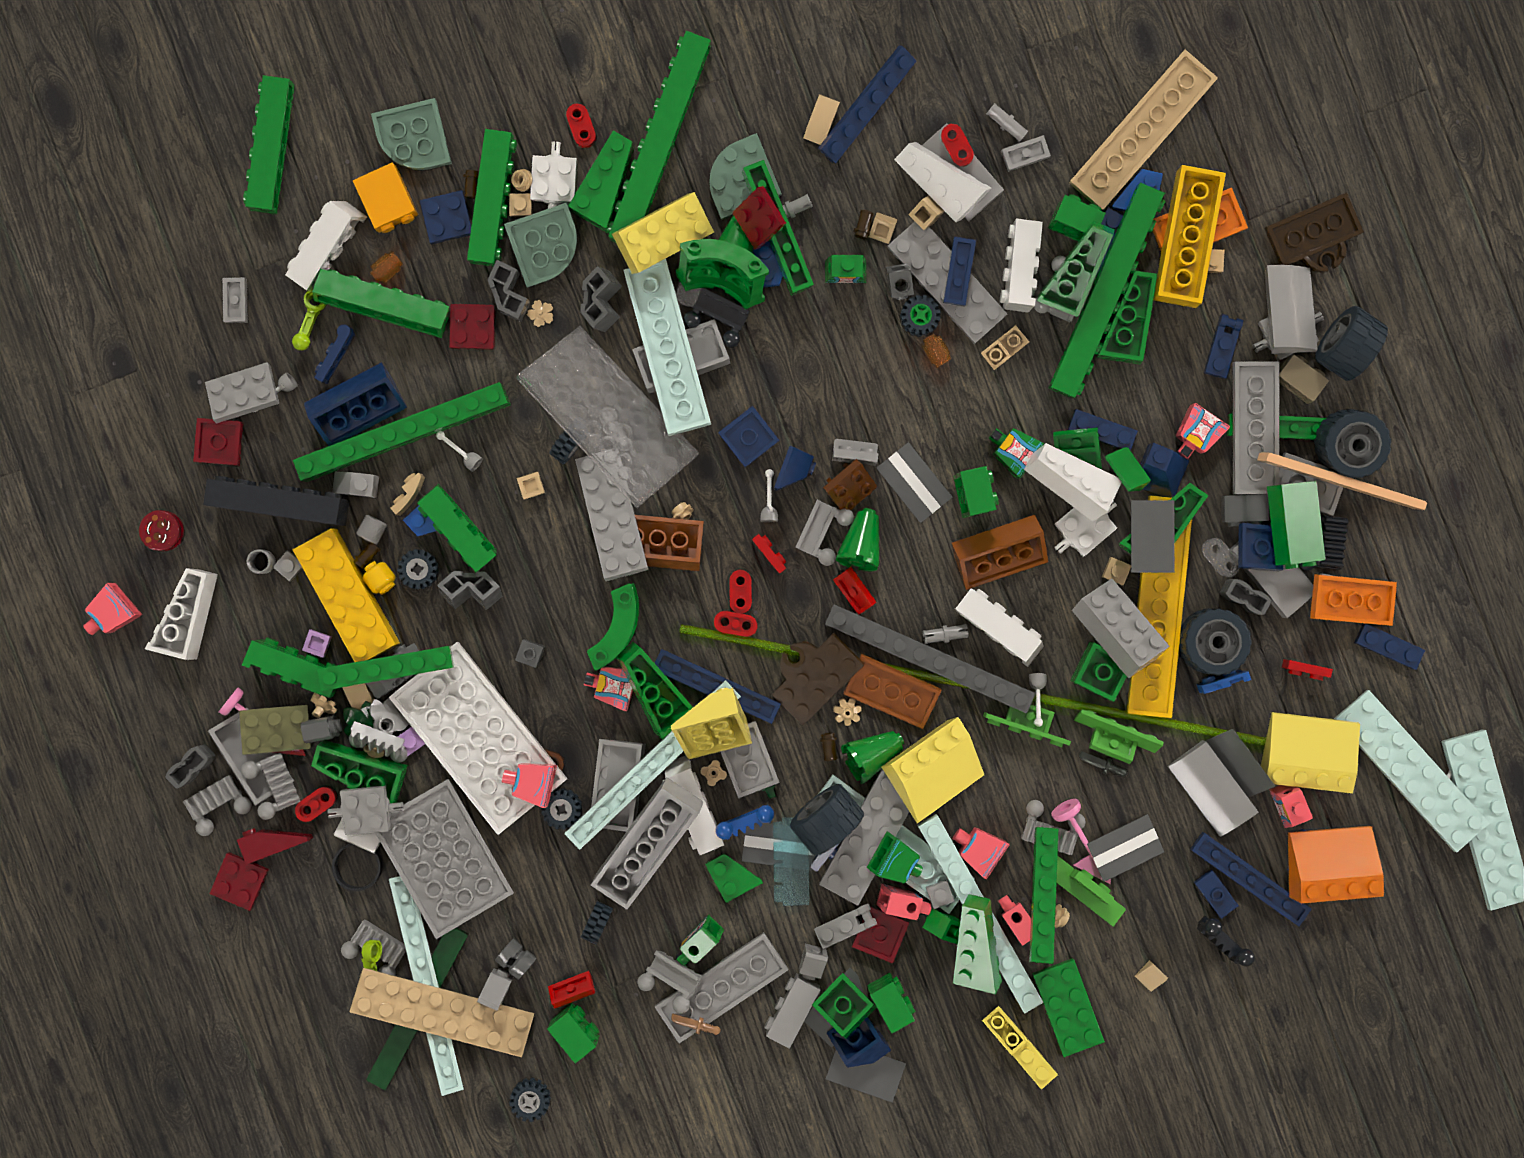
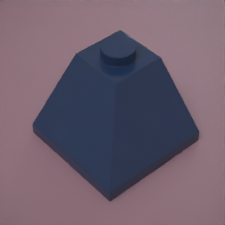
M1156 443L1149 444L1140 465L1151 481L1143 490L1160 497L1173 498L1176 495L1189 460Z
M789 446L774 490L779 491L805 479L807 474L812 475L816 465L813 462L814 456Z
M869 1016L847 1039L842 1037L834 1028L827 1032L828 1037L847 1068L875 1063L891 1051L884 1037Z

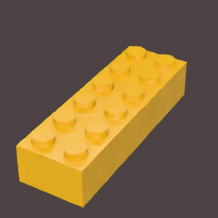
M1182 165L1177 170L1153 300L1197 308L1202 304L1226 173Z
M331 528L293 549L354 662L374 659L400 644L376 598L364 583L363 575L357 564L353 562L354 558L338 529Z

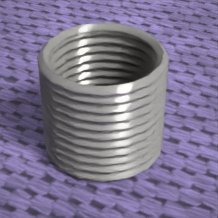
M365 515V519H363L356 534L369 542L378 544L387 525L370 515Z
M260 549L250 552L246 560L249 570L257 574L271 572L276 564L275 557L270 551ZM262 552L268 558V565L264 570L259 571L254 565V559L257 554Z

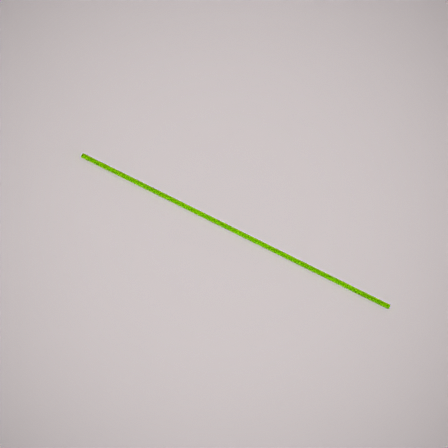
M683 624L680 626L679 633L782 653L786 651L788 654L800 656L797 651L791 650L790 645ZM886 664L921 680L970 689L936 673ZM1036 694L1032 700L1034 702H1036ZM1040 694V703L1070 709L1090 710L1096 714L1210 736H1217L1229 731L1163 717L1128 714L1127 710ZM1236 732L1242 742L1265 746L1266 737Z

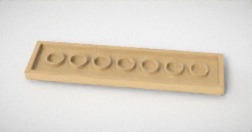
M1184 50L1071 179L1069 184L1092 204L1099 206L1103 210L1218 78L1187 50Z
M367 968L362 969L349 1011L350 1013L519 1057L523 1055L534 1017L532 1012L502 1004L496 1011L478 1003V998Z

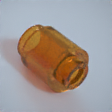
M391 251L389 254L385 253L370 266L373 269L370 273L378 282L382 280L386 283L401 270L400 267L404 264Z
M932 334L923 340L925 344L921 347L931 364L934 363L936 368L951 360L950 351L940 335L936 337L935 334Z

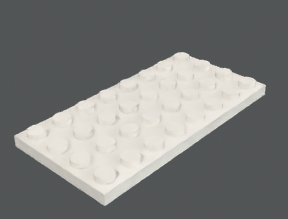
M456 642L451 646L454 668L417 674L389 698L499 835L535 806L512 795L514 785L502 783L504 770L517 772L518 764L521 763L556 764L461 644ZM558 766L552 791L567 780V777Z

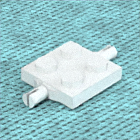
M551 142V155H533L530 200L544 202L548 204V209L562 203H570L576 192L577 158L561 156L560 142Z
M1112 504L1105 514L1094 521H1091L1076 508L1070 510L1054 524L1061 531L1064 538L1055 546V549L1058 550L1064 545L1058 551L1061 554L1071 546L1082 557L1087 555L1117 529L1108 516V513L1117 504Z

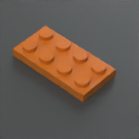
M1232 188L1222 192L1213 243L1248 228ZM1169 213L1153 219L1156 221V224L1152 231L1161 252Z
M1314 574L1310 618L1393 626L1397 582Z

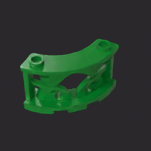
M697 239L680 243L679 269L676 270V276L685 291L696 288L713 289L714 286L724 289L725 293L738 300L744 309L765 301V296L762 292L765 276L769 274V270L753 253L739 245L716 239ZM719 261L735 267L736 270L720 267L713 262Z
M634 583L611 591L614 606L611 626L603 639L587 650L594 670H598L614 661L632 640L639 618V598Z

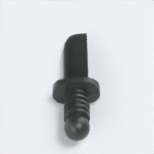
M1080 752L1079 757L1081 760L1103 769V774L1111 771V773L1113 772V774L1115 773L1121 777L1127 775V770L1111 764L1112 759L1110 758L1105 761L1085 752Z

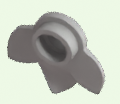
M390 698L386 699L383 704L376 699L371 703L370 715L374 720V729L392 735L394 731H402L409 725V722ZM382 722L386 724V730L382 729Z

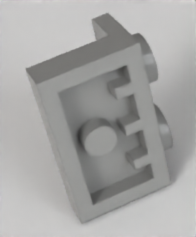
M835 439L832 461L852 463L857 459L861 464L876 466L878 461V444Z

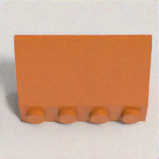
M1371 826L1288 832L1290 898L1299 903H1313L1384 896V875Z

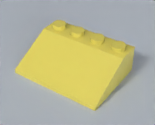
M721 688L715 693H711L671 725L672 732L688 760L752 744L746 716L733 688Z
M1272 712L1261 767L1276 785L1353 793L1358 771L1360 723Z
M959 717L947 720L881 767L916 823L922 821L984 776L971 737Z

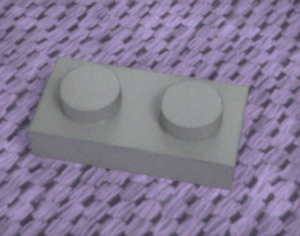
M1044 135L1001 150L1008 172L1048 159L1051 156Z
M223 278V322L248 323L246 278Z

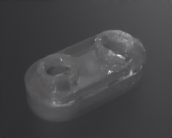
M1211 538L1203 544L1202 551L1204 556L1220 575L1232 577L1239 572L1238 559L1221 539ZM1214 545H1217L1219 548L1217 553L1212 551ZM1228 562L1232 563L1231 570L1226 568Z

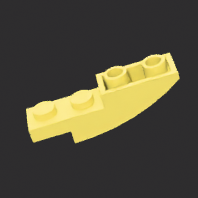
M999 1006L982 1020L1041 1089L1058 1075L1043 1055Z

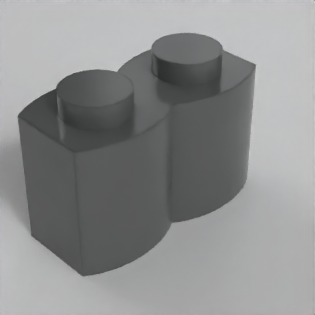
M1268 494L1221 496L1222 522H1228V527L1239 526L1241 522L1250 521V524L1263 525V521H1269Z
M1227 579L1219 592L1225 600L1239 604L1244 611L1250 614L1264 615L1272 602L1265 593L1252 590L1246 582L1238 579Z
M332 715L302 722L303 741L307 744L338 737L342 731L341 720Z
M205 744L193 747L185 753L181 762L176 763L168 770L165 778L175 788L188 785L197 778L200 770L211 765L216 755Z

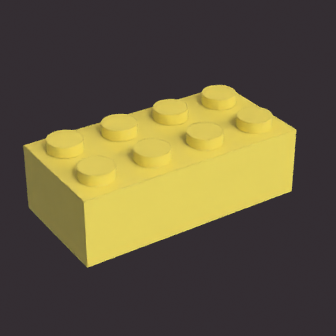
M695 192L616 231L612 235L631 273L635 274L680 251V243L703 239L714 233Z

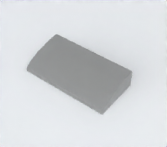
M945 124L922 146L992 188L965 216L969 222L1001 195L1004 189L975 155L968 166L959 167L954 164L941 139V132L948 125ZM951 131L948 133V137L954 139L956 133ZM960 151L958 153V156L960 158H965L967 156V153L965 151Z
M1267 265L1265 283L1272 354L1316 352L1318 349L1310 268L1293 265Z
M715 319L702 323L696 328L686 329L698 375L731 364ZM644 345L632 349L648 393L656 391Z
M1239 541L1228 549L1237 562ZM1283 565V570L1279 572L1243 568L1260 591L1271 599V604L1282 618L1291 616L1312 597L1313 584L1300 568L1285 569V565Z
M239 712L208 730V734L254 806L271 797L272 793L263 771H259L255 778L247 779L242 775L241 767L245 762L253 761L257 763L277 753L268 752L242 755Z
M599 739L591 807L644 758L646 744ZM640 793L603 828L627 832L637 818Z
M1200 741L1167 766L1220 837L1258 813L1252 802L1206 741Z

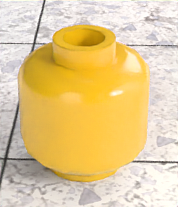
M374 561L364 568L366 572L362 579L372 593L383 595L395 586L396 576L385 562L376 564Z

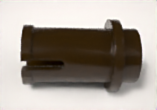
M466 170L465 174H463L465 178L464 197L476 198L479 171Z
M860 210L857 227L853 230L856 238L865 240L867 236H870L869 228L874 213L871 211Z
M368 542L358 556L355 555L356 559L353 562L364 569L381 549L374 543Z
M833 732L821 734L820 742L823 745L824 761L838 759L835 744L837 737L834 736Z

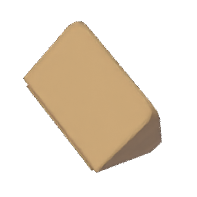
M876 213L870 236L868 237L889 244L897 219Z
M1150 960L1135 975L1150 991H1153L1168 979Z

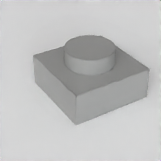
M288 550L273 566L288 581H292L303 569L297 557Z
M947 880L926 887L934 909L955 902Z

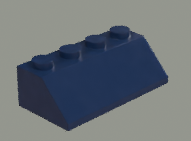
M382 362L304 403L308 419L328 446L342 442L407 408L395 382Z

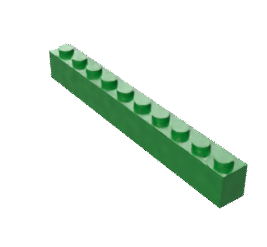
M686 31L684 37L680 36L676 46V49H678L677 56L672 57L668 68L671 72L668 78H664L661 85V90H663L661 98L657 97L654 103L653 119L649 118L645 131H648L646 138H642L639 143L638 151L640 154L638 159H634L631 164L630 180L626 179L622 192L625 194L622 201L618 200L614 212L617 215L615 220H611L608 225L607 233H609L610 241L616 242L612 235L613 233L647 216L709 54L711 40Z
M1141 182L1136 186L1048 387L1049 389L1070 398H1075L1076 395L1080 396L1085 386V383H1082L1085 374H1090L1094 365L1091 362L1094 354L1098 355L1103 343L1100 340L1102 335H1107L1112 324L1109 322L1112 314H1116L1120 306V302H1118L1120 294H1125L1129 286L1127 278L1130 273H1134L1138 265V261H1135L1138 253L1142 254L1146 247L1147 241L1144 239L1148 232H1152L1156 221L1153 220L1156 212L1160 213L1164 206L1165 200L1162 199L1165 194L1164 192Z
M498 382L296 458L293 462L300 481L309 482L434 435L439 431L450 429L511 406L504 385Z

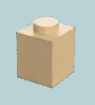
M928 195L918 203L909 213V216L925 230L933 225L945 211Z

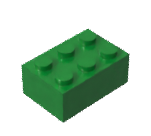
M987 466L961 471L953 476L962 518L997 510L996 505H999L996 492H992L991 483H994L992 471L987 470Z

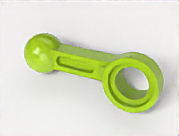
M313 289L307 291L304 295L307 313L299 333L292 339L294 348L300 351L306 350L309 347V336L320 311L326 306L323 303L317 306L309 303L314 298Z
M371 939L364 943L362 947L363 959H361L364 968L377 971L376 962L382 955V944L379 940Z

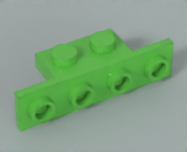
M1030 705L1027 713L1009 706L1005 719L984 712L983 716L988 718L987 723L999 727L1003 723L1009 725L1008 730L1020 734L1024 730L1030 732L1029 737L1038 740L1046 737L1051 739L1050 744L1063 747V744L1070 745L1071 743L1067 739L1048 733L1055 712L1041 708L1043 724L1040 727L1034 724L1036 719V706Z
M1082 709L1074 719V721L1094 729L1089 748L1128 764L1133 761L1137 746L1156 753L1164 743L1153 735H1145L1133 727H1125L1113 719L1100 717L1090 710Z
M1058 856L1057 884L1114 927L1126 909L1109 894L1111 890L1101 882L1099 885L1092 881L1094 876L1084 869L1082 871L1074 869Z

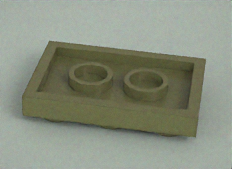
M307 705L239 710L242 755L311 749L310 743L306 744L303 741L301 723L308 721Z

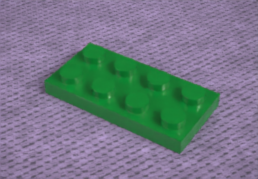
M1073 958L1032 973L1063 1057L1105 1042Z

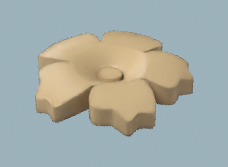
M540 300L534 301L532 305L534 310H528L527 316L534 320V326H544L545 322L550 324L553 321V314L550 313L553 310L552 305L546 302L542 305Z

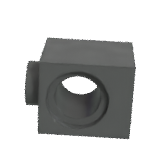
M906 263L886 267L891 297L903 300L908 298L909 295H914L909 265ZM897 280H905L904 285L900 287L895 286Z
M523 639L515 661L537 668L540 665L546 646Z

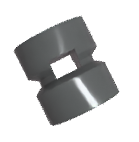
M513 938L495 958V961L503 968L508 967L509 973L519 980L536 960V957L528 950L523 951V946Z

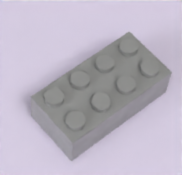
M1110 579L1083 597L1072 609L1073 613L1128 678L1159 658L1169 647L1167 642L1113 579Z

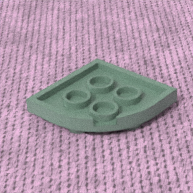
M435 98L371 114L380 146L397 164L413 170H428L452 164Z
M757 133L726 147L718 155L712 166L710 191L721 220L733 216L732 212L750 195L742 175L743 168L761 160L765 161L778 196H782Z
M567 202L504 224L527 288L555 278L572 261L577 247V232Z

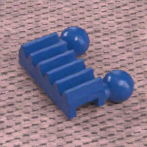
M763 805L758 809L721 822L716 826V835L720 839L728 840L732 834L738 836L739 829L746 833V826L753 830L754 823H757L760 827L762 823H771L774 818V810L768 805Z

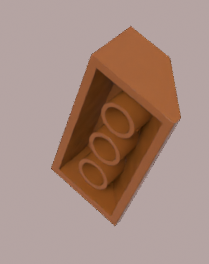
M635 515L649 567L700 570L704 521Z
M1035 515L952 543L954 557L966 590L1048 562L1044 532Z

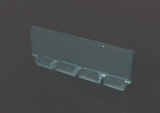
M794 817L782 818V822H773V838H782V841L773 842L774 860H782V863L774 864V882H782V885L774 886V902H783V906L809 905V851L790 828L791 820Z

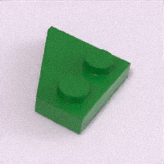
M1098 428L1053 432L1055 448L1102 469Z
M726 853L705 863L726 903L763 883L760 877L751 873L746 867L734 861Z

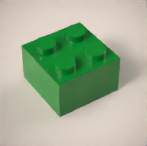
M1065 195L1058 203L1047 228L1075 241H1079L1093 221L1099 224L1102 223L1106 213L1101 211L1102 209L1095 204L1087 205L1081 202V199L1075 195Z
M1089 642L1070 681L1114 702L1127 676L1102 646Z
M844 973L812 1004L845 1039L877 1008Z
M888 973L867 985L870 996L891 1033L915 1021L913 1014L916 1011L908 995L905 997L902 995L905 992L897 976L893 978L891 973Z
M572 1002L551 1019L547 1030L576 1064L596 1047L599 1039V1030L593 1022L589 1023L584 1016L586 1015L579 1005L575 1006Z

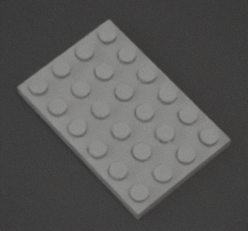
M449 779L402 806L404 807L403 812H391L390 831L375 832L436 939L514 894Z

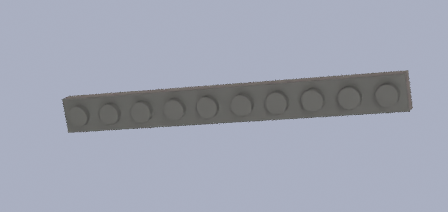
M833 605L825 625L1024 713L1028 712L1036 694L837 605Z

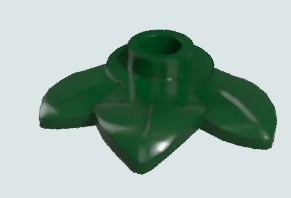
M368 701L362 704L361 709L352 707L343 709V716L348 724L343 731L347 736L351 734L350 730L354 721L374 728V720L370 715L371 703Z

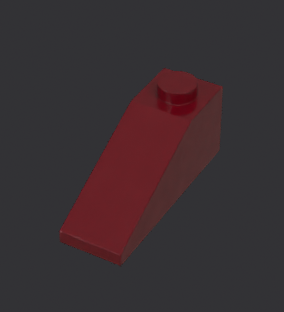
M255 828L242 832L243 837L237 839V843L245 864H249L313 839V836L306 833L267 829L256 832Z

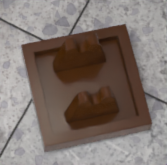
M857 459L850 465L847 463L842 465L845 469L834 479L827 478L828 484L823 487L839 510L844 508L852 510L877 488L873 479Z

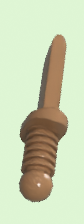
M672 1013L671 1020L674 1023L696 1029V1034H700L701 1030L715 1035L720 1033L718 1026L703 1023L704 1018L699 1017V1020Z

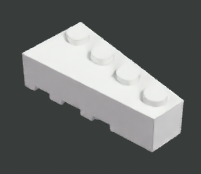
M917 142L909 143L894 159L955 222L962 220L992 189Z
M330 201L323 206L320 219L313 223L310 228L311 233L309 237L300 244L298 255L287 266L288 271L285 275L305 290L314 288L320 269L328 270L331 268L330 260L333 261L339 257L343 251V246H341L343 242H346L349 238L352 239L356 233L354 230L356 224L359 221L363 223L367 218L366 215L346 201Z
M1016 219L1013 225L1010 224L1008 238H1011V245L1007 246L1005 259L1009 261L1008 268H1004L1002 279L1006 281L1005 290H1001L1000 303H1003V309L1029 312L1035 306L1036 298H1031V296H1034L1037 288V280L1033 276L1037 273L1039 267V257L1036 256V252L1039 253L1043 222Z
M1047 443L1031 455L1024 468L1030 475L1091 521H1094L1108 511L1122 483L1118 477Z
M185 569L173 593L174 597L170 604L166 606L165 614L160 624H157L151 642H148L145 647L146 650L184 660L197 659L218 574L199 569Z
M971 588L955 610L978 629L985 631V634L992 640L1001 643L1010 654L1023 660L1022 663L1028 667L1044 647L1043 642L1040 640L1042 636L1032 628L1029 631L1022 626L1024 622L1015 615L1009 617L1005 614L1006 609L999 603L995 602L993 605L987 600L989 596L980 589L975 591Z
M685 755L674 760L664 769L665 778L668 777L703 801L700 813L687 829L691 835L688 839L692 849H697L699 855L724 846L723 839L718 838L716 835L717 823L712 811L708 809L709 805L704 792L700 791L701 787L695 772L692 773L691 761Z

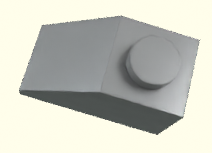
M335 471L332 493L377 498L379 476Z
M805 943L799 966V973L803 974L802 977L809 980L821 979L828 960L827 950Z
M494 968L477 1002L497 1011L514 977L503 968H498V970Z

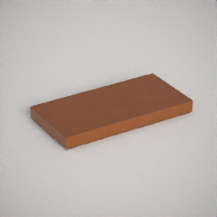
M861 654L859 659L865 664L848 681L843 694L923 729L941 693V689Z

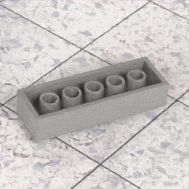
M666 777L597 871L591 886L625 909H628L698 816L703 801Z

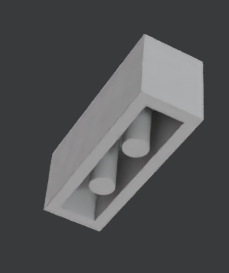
M797 973L794 979L790 977L785 986L787 992L784 998L780 997L775 1005L777 1011L774 1017L770 1016L764 1026L767 1029L766 1037L789 1049L820 992V985Z

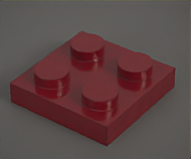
M764 186L757 187L732 212L754 249L761 248L786 224Z
M450 304L449 348L494 350L496 306Z
M197 418L193 462L240 466L243 422L226 420L216 424L213 419Z
M228 852L209 894L250 911L253 909L269 869L254 862L245 864L242 857Z
M870 906L871 916L876 919L877 925L856 934L852 947L893 963L909 921L886 914L882 910Z

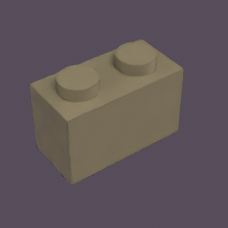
M1291 355L1287 357L1279 368V384L1306 404L1312 403L1329 380L1325 378V374L1321 370L1310 367L1304 357Z

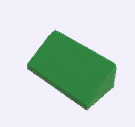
M1128 447L1105 456V459L1127 491H1141L1151 481Z

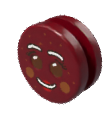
M156 510L148 513L140 522L139 536L148 548L155 551H169L176 548L182 542L184 525L176 514L169 511Z

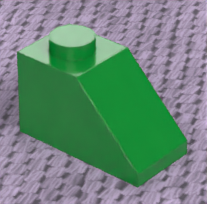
M932 908L929 916L926 917L923 928L942 940L958 944L960 919L944 911Z

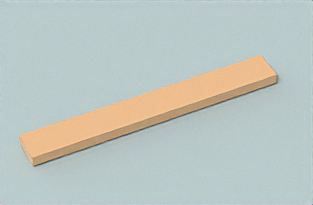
M1270 452L1259 453L1257 459L1270 465L1412 509L1425 510L1427 505L1426 501Z

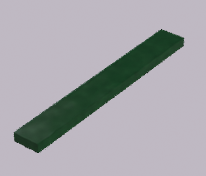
M457 927L442 936L431 957L439 988H441L469 933ZM395 1025L366 1080L386 1090L418 1030Z

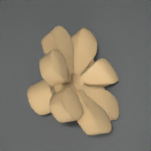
M317 693L313 694L311 701L315 703L316 708L312 714L315 717L320 718L323 712L328 714H335L337 712V709L334 708L335 702L331 700L327 702L326 697L320 696Z
M841 698L839 699L840 706L833 707V712L838 713L835 720L837 722L844 720L845 726H850L851 720L854 722L860 720V716L857 713L862 711V707L860 705L855 706L856 700L850 698L848 702Z

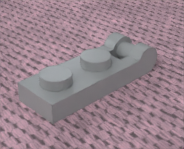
M865 904L815 928L814 930L822 949H826L877 925L876 919L871 916L869 904ZM862 915L865 921L862 924L858 920L857 916Z

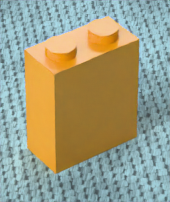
M393 162L353 180L374 229L379 233L390 232L395 228V225L410 223L415 219V216L419 215L398 168Z

